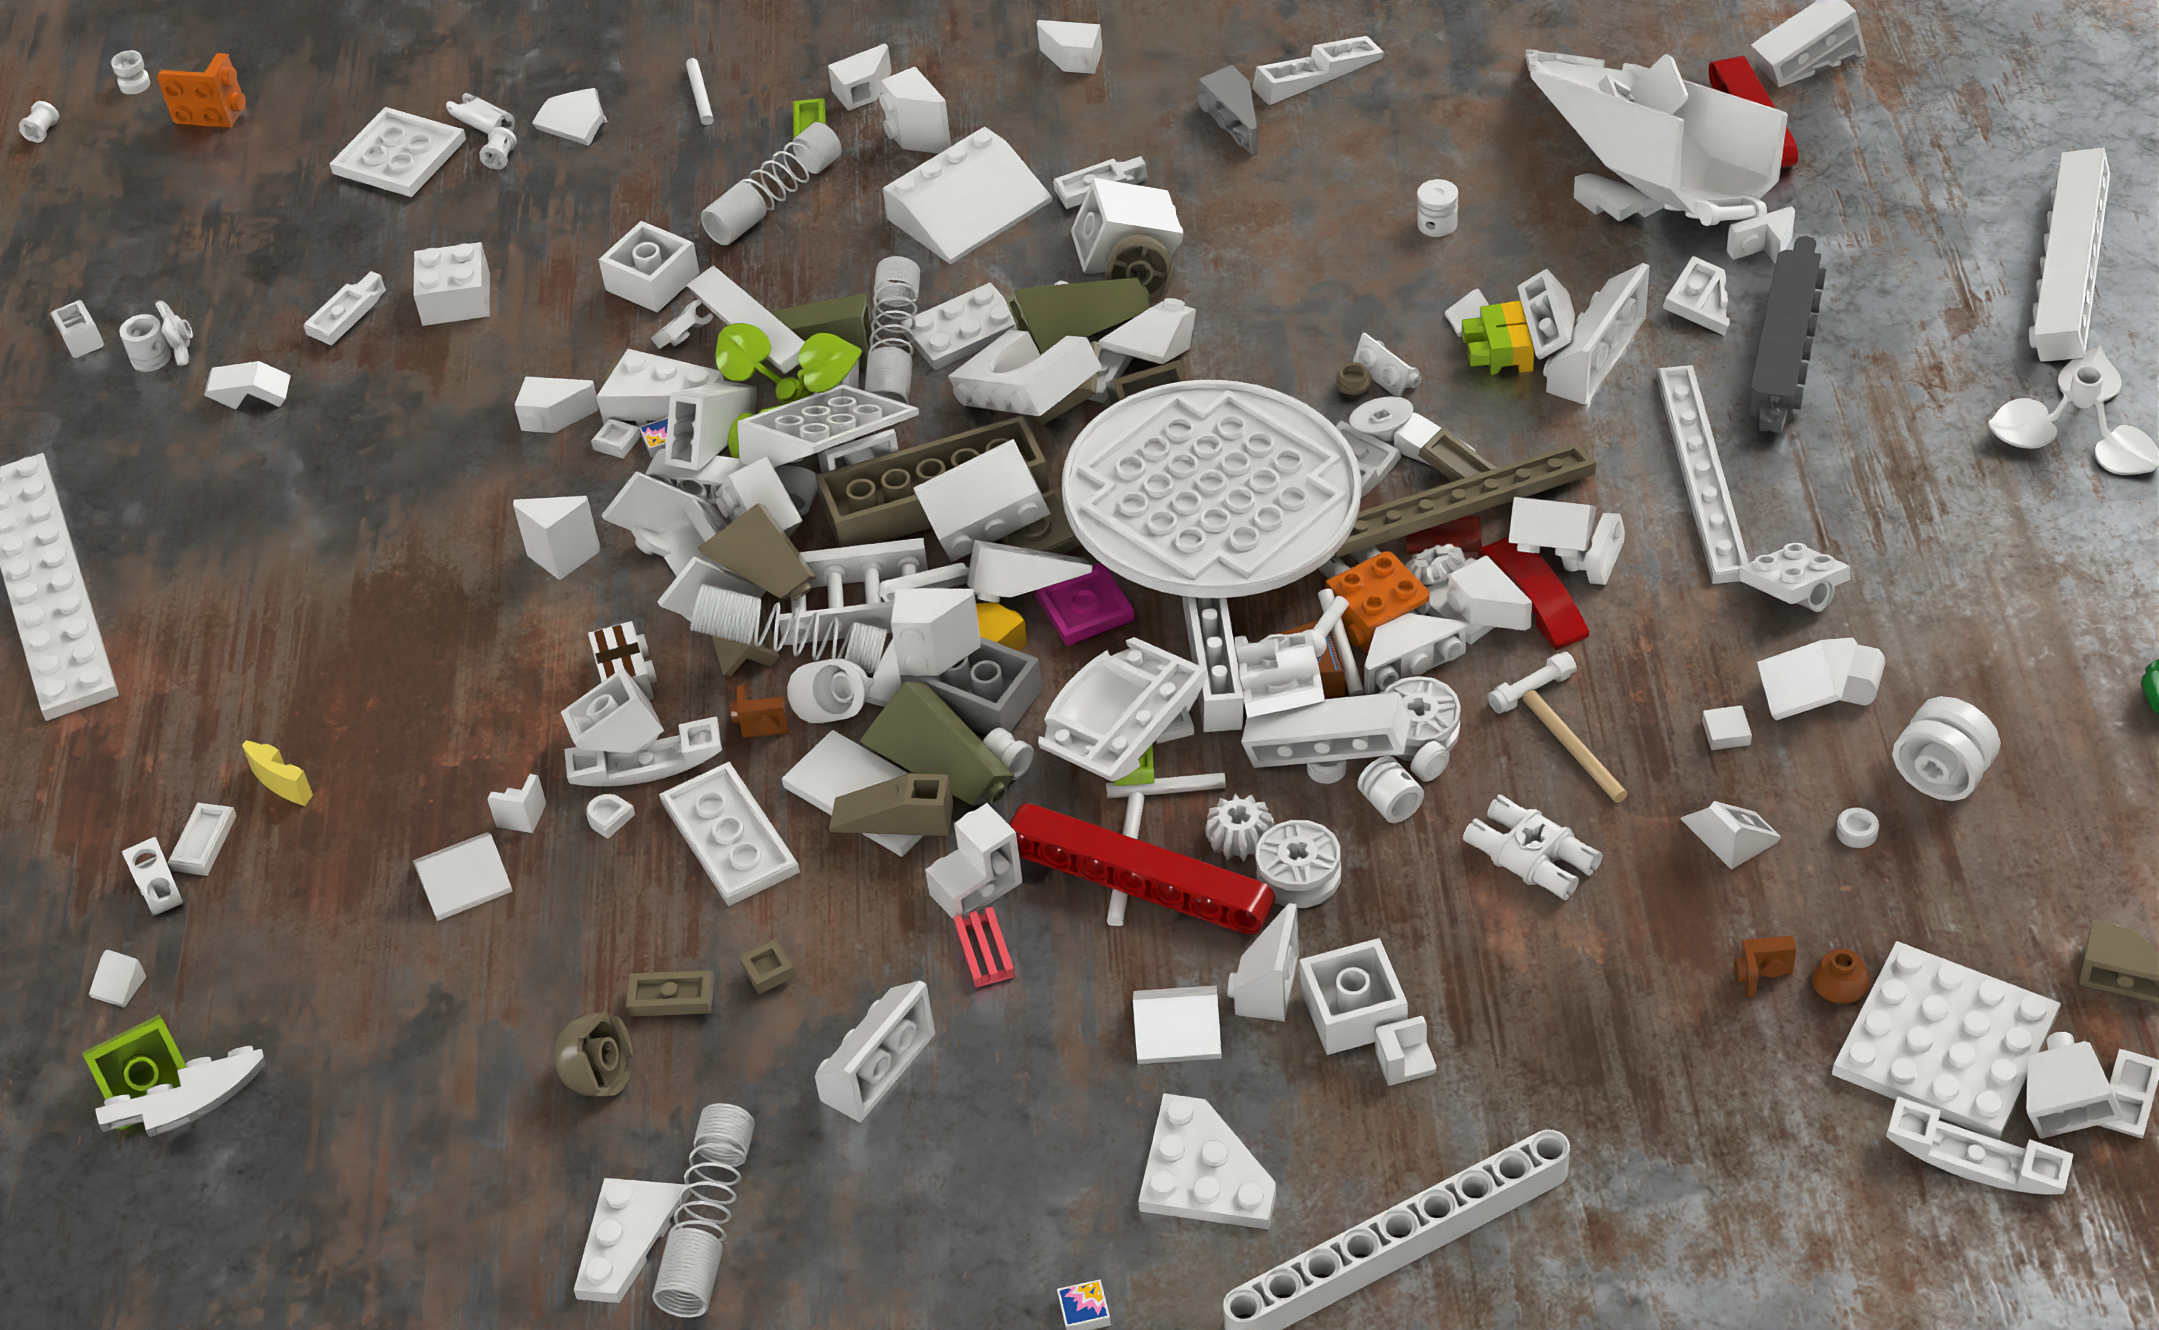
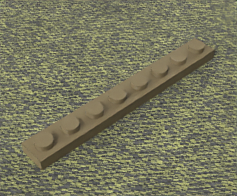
M1576 442L1360 511L1349 537L1334 556L1338 558L1514 500V497L1523 498L1594 475L1596 472V462Z

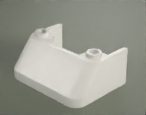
M636 471L601 515L604 520L631 530L636 538L635 544L648 555L656 553L664 557L677 578L657 602L660 607L679 613L690 622L702 584L708 585V587L711 585L712 587L715 586V588L719 587V589L734 591V593L737 592L746 596L749 595V597L753 596V598L755 596L756 598H761L766 592L763 588L706 557L699 551L698 547L728 526L719 511L699 497Z

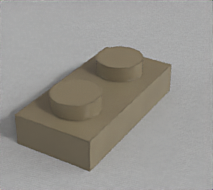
M712 970L630 973L626 1003L629 1017L711 1013L714 986Z

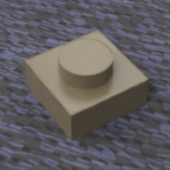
M776 939L739 956L741 967L758 994L796 977L793 965Z

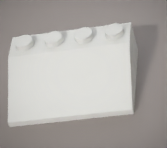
M985 126L883 188L887 219L950 265L1052 202L1050 193L1011 146Z
M842 384L830 391L817 393L738 421L740 463L750 465L767 456L774 470H776L777 466L802 461L805 456L823 452L841 443L853 442L855 438L919 415V408Z

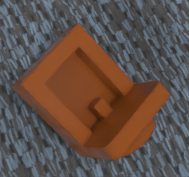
M737 685V700L730 701L732 722L740 724L743 738L789 733L783 696L748 700L745 685Z

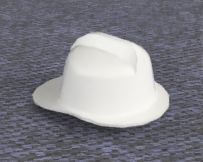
M833 658L808 663L797 668L791 675L787 686L788 701L792 710L799 718L809 723H826L848 719L857 715L863 707V704L868 699L869 687L874 683V679L867 677L860 666L845 659Z

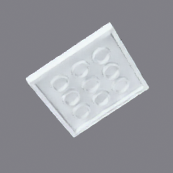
M1896 941L1833 1065L1832 1075L1894 1100L1898 1096L1941 1110L1940 1118L1990 1138L2000 1140L2026 1085L2028 1058L2032 1054L2041 1052L2057 1018L2061 1003Z

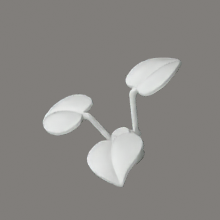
M2101 345L2085 351V358L2073 359L2061 370L2058 377V387L2064 396L2053 413L2048 415V409L2039 401L2030 398H2020L2003 405L1995 416L1988 421L1990 430L2004 442L2020 448L2033 449L2043 447L2056 438L2057 428L2052 421L2059 418L2069 401L2083 409L2095 405L2101 435L2105 438L2096 444L2095 457L2104 469L2118 475H2136L2156 471L2159 468V450L2146 433L2129 425L2118 426L2112 433L2107 428L2103 404L2117 396L2120 392L2122 381L2117 369L2108 360Z

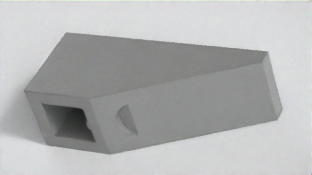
M1233 65L1200 78V93L1197 99L1201 109L1204 112H1208L1217 121L1220 128L1226 129L1239 146H1243L1252 156L1258 154L1257 124L1249 80Z

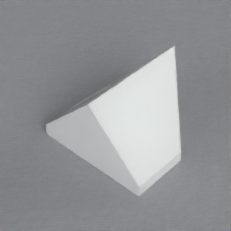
M1714 801L1706 809L1680 818L1731 870L1774 846L1782 838L1755 811Z

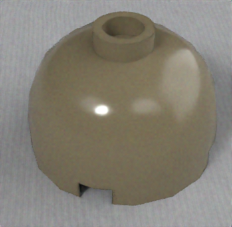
M1134 234L1124 237L1113 245L1107 255L1105 264L1106 280L1137 277L1140 284L1144 285L1148 290L1150 300H1155L1159 296L1160 298L1163 297L1173 283L1174 267L1170 253L1159 240L1149 235Z
M609 1012L589 1013L575 1018L563 1027L556 1040L553 1053L556 1071L564 1085L579 1095L593 1097L615 1096L624 1089L630 1079L631 1070L623 1072L626 1066V1057H633L629 1032L623 1021L617 1016H608Z

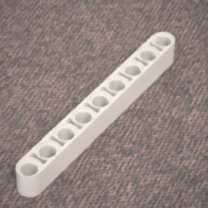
M1555 1130L1537 1132L1236 1287L1226 1295L1223 1301L1225 1330H1282L1559 1186L1568 1176L1570 1143L1567 1137ZM1545 1157H1551V1158H1554V1159H1553V1160H1548V1159H1545ZM1513 1176L1517 1177V1179H1509L1506 1177ZM1469 1196H1479L1481 1198L1475 1199ZM1440 1215V1216H1443V1217H1442V1218H1433V1217H1430V1216ZM1394 1235H1404V1236H1406V1237H1403V1238H1395V1237H1392V1236H1394ZM1358 1254H1364L1368 1257L1356 1258L1354 1256ZM1319 1274L1329 1275L1326 1278H1317L1315 1276ZM1280 1294L1290 1295L1288 1298H1278L1276 1296ZM1242 1314L1251 1315V1317L1247 1319L1237 1318V1316Z

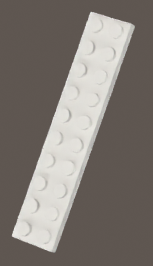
M40 453L31 457H25L19 461L1 466L0 568L40 708L45 720L48 721L117 697L119 692L44 454Z

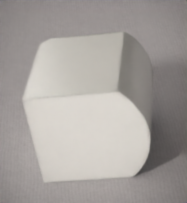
M1857 644L1841 701L1866 706L1875 700L1885 667V657L1879 649Z

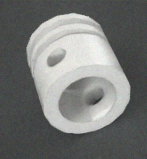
M1434 179L1424 182L1417 191L1418 229L1423 234L1432 237L1447 236L1453 233L1458 225V189L1452 182L1447 180Z
M140 314L129 318L121 325L119 330L131 365L136 370L150 372L160 369L169 362L171 351L166 337L162 333L159 319L150 314Z
M1391 756L1380 757L1370 763L1361 773L1358 780V789L1390 823L1402 822L1417 811L1424 799L1422 787Z

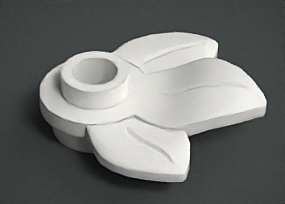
M155 302L164 320L162 333L165 335L169 345L174 348L176 362L180 366L186 365L189 362L187 347L190 346V339L193 338L192 329L187 320H181L179 316L174 315L165 302Z

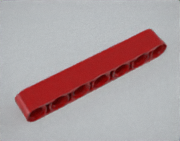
M1027 803L1019 806L1009 822L1011 828L1016 832L1019 857L1242 934H1257L1261 930L1276 900L1274 891L1261 881L1034 804Z

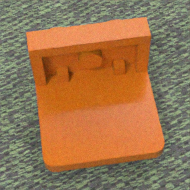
M216 53L204 73L161 70L157 75V80L169 113L176 124L232 128L241 111L245 108V95L241 92L236 70L232 66L228 54Z
M1389 551L1382 552L1326 580V589H1332L1335 597L1341 596L1349 602V606L1341 616L1346 635L1350 643L1354 647L1359 646L1366 655H1368L1376 627L1427 603L1430 599L1429 590Z

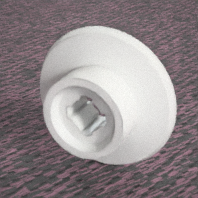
M1401 397L1373 399L1357 407L1350 415L1349 422L1358 432L1369 434L1383 442L1394 440L1395 430L1411 418L1413 405L1410 401Z

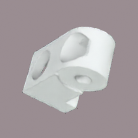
M156 837L122 851L142 896L144 895L153 916L183 903ZM144 853L156 855L154 858L135 865L136 859Z

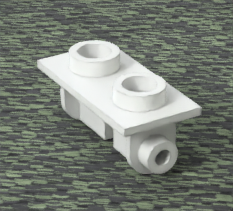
M1362 333L1353 362L1363 364L1371 374V378L1395 397L1402 398L1405 388H1416L1419 386L1422 377L1418 369L1415 367L1411 368L1387 350L1384 343L1380 340L1375 341L1366 333Z

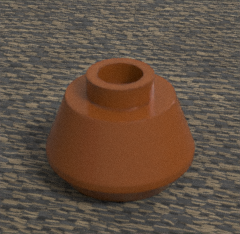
M1834 949L1828 952L1814 966L1811 975L1812 985L1816 992L1826 1000L1838 1004L1853 1003L1862 999L1869 991L1871 983L1870 974L1862 958L1854 951L1848 949Z

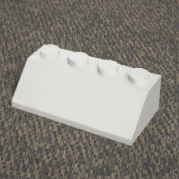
M1642 263L1609 279L1600 292L1596 291L1594 293L1589 308L1585 313L1581 312L1576 320L1571 342L1561 347L1555 356H1550L1546 361L1543 374L1547 377V393L1583 405L1588 403L1646 319L1650 265Z

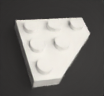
M1163 1093L1139 1196V1211L1269 1230L1276 1197V1182L1206 1099Z

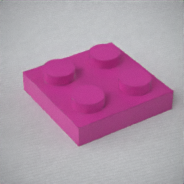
M1101 562L1092 565V571L1089 574L1035 590L1036 599L1065 646L1135 620L1134 609L1107 567Z

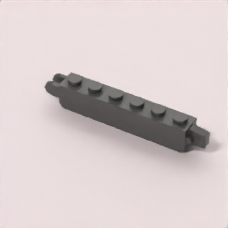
M1807 235L1796 238L1793 250L1786 249L1779 252L1775 264L1751 383V397L1748 407V413L1753 418L1759 419V430L1765 432L1781 433L1784 424L1791 423L1793 410H1801L1804 388L1798 387V384H1806L1809 363L1802 362L1803 360L1810 361L1813 339H1807V336H1815L1818 315H1812V312L1819 313L1822 292H1818L1816 289L1823 290L1826 269L1820 268L1821 254L1815 253L1816 240Z

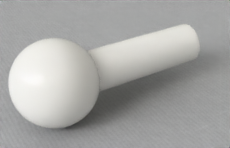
M1341 596L1335 597L1313 629L1302 632H1312L1317 657H1320L1326 651L1327 642L1325 638L1349 606V602Z

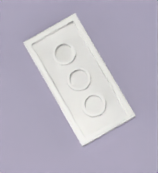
M832 730L781 779L785 789L832 816L836 797L908 773ZM862 833L901 857L924 836Z
M730 762L659 794L662 805L728 907L800 873L797 861Z

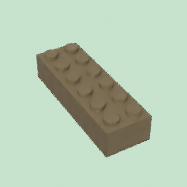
M1024 415L815 475L821 507L838 548L881 543L932 528L914 491V487L1014 439L1041 494L1049 492L1046 460Z

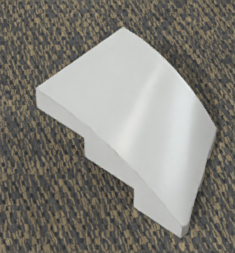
M1312 632L1289 635L1272 634L1258 643H1249L1246 636L1235 637V649L1239 662V673L1247 718L1325 701Z

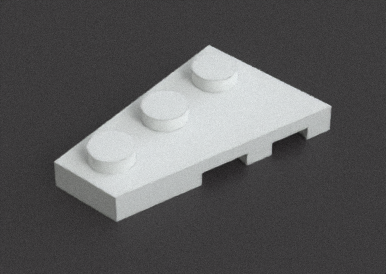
M604 1178L574 1287V1293L578 1300L620 1303L647 1262V1253L657 1238L663 1237L670 1227L669 1220L678 1206L681 1205L679 1194L686 1187L685 1184ZM689 1189L684 1193V1204L691 1195Z

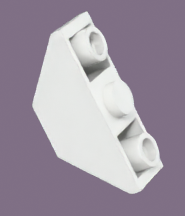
M1407 613L1376 627L1364 665V693L1366 695L1377 694L1386 690L1388 686L1400 679L1421 675L1427 670L1465 654L1467 626L1462 621Z

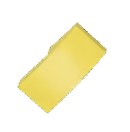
M246 740L242 747L256 777L274 793L294 803L306 806L313 794L304 770L292 764L284 765L279 749L272 745H261Z

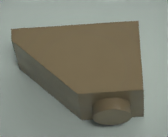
M2092 920L2078 985L2159 1003V955L2137 930L2114 923Z

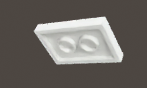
M990 282L913 316L916 320V325L912 329L915 335L912 345L936 371L983 350L1005 332L1012 330L1016 323L1004 297ZM911 318L901 322V325L908 328L913 324ZM903 333L906 336V338L910 341V339L912 338L911 333Z

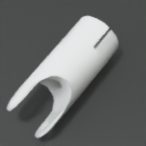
M468 93L462 95L464 104L458 105L452 101L446 103V108L450 115L486 134H489L491 129L495 127H504L512 132L514 130L515 119L512 114Z

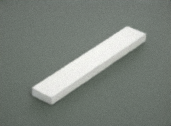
M714 265L687 284L691 294L700 299L707 308L727 325L747 323L761 329L768 336L772 347L767 359L784 374L799 364V351L805 342Z

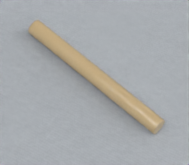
M1535 690L1528 691L1523 696V701L1615 803L1623 801L1627 796V791Z

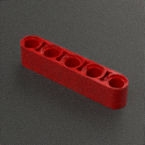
M1737 56L1709 63L1708 74L1713 89L1776 109L1745 56ZM1787 126L1781 168L1795 166L1798 163L1797 145Z

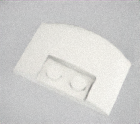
M1135 637L1128 639L1126 644L1130 649L1112 656L1109 655L1108 651L1103 652L1084 666L1064 686L1045 716L1044 721L1047 725L1045 738L1039 736L1038 744L1040 748L1113 782L1121 779L1140 767L1138 759L1182 710L1189 712L1208 675L1206 668Z

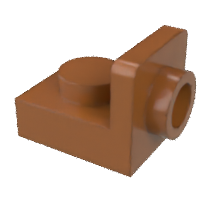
M1793 935L1742 940L1740 957L1734 958V973L1737 983L1743 982L1746 997L1756 996L1758 977L1760 976L1774 978L1784 974H1793L1797 950Z

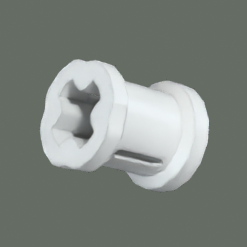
M37 101L31 107V114L20 121L19 131L29 141L40 143L46 138L48 128L58 122L59 113L51 104L45 101Z
M504 127L491 129L488 134L487 145L483 146L479 152L480 161L490 169L500 170L507 165V155L510 151H513L517 144V139L513 132Z

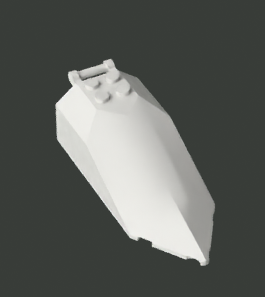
M1532 49L1526 50L1525 57L1530 77L1604 165L1649 198L1664 203L1665 209L1686 211L1687 217L1700 219L1701 223L1705 226L1717 225L1720 221L1751 219L1767 214L1765 203L1759 199L1779 181L1788 117L1786 112L1683 80L1688 92V99L1681 108L1670 115L1600 91L1598 83L1606 75L1631 87L1649 68L1624 63L1622 70L1604 68L1605 60L1561 53H1546Z

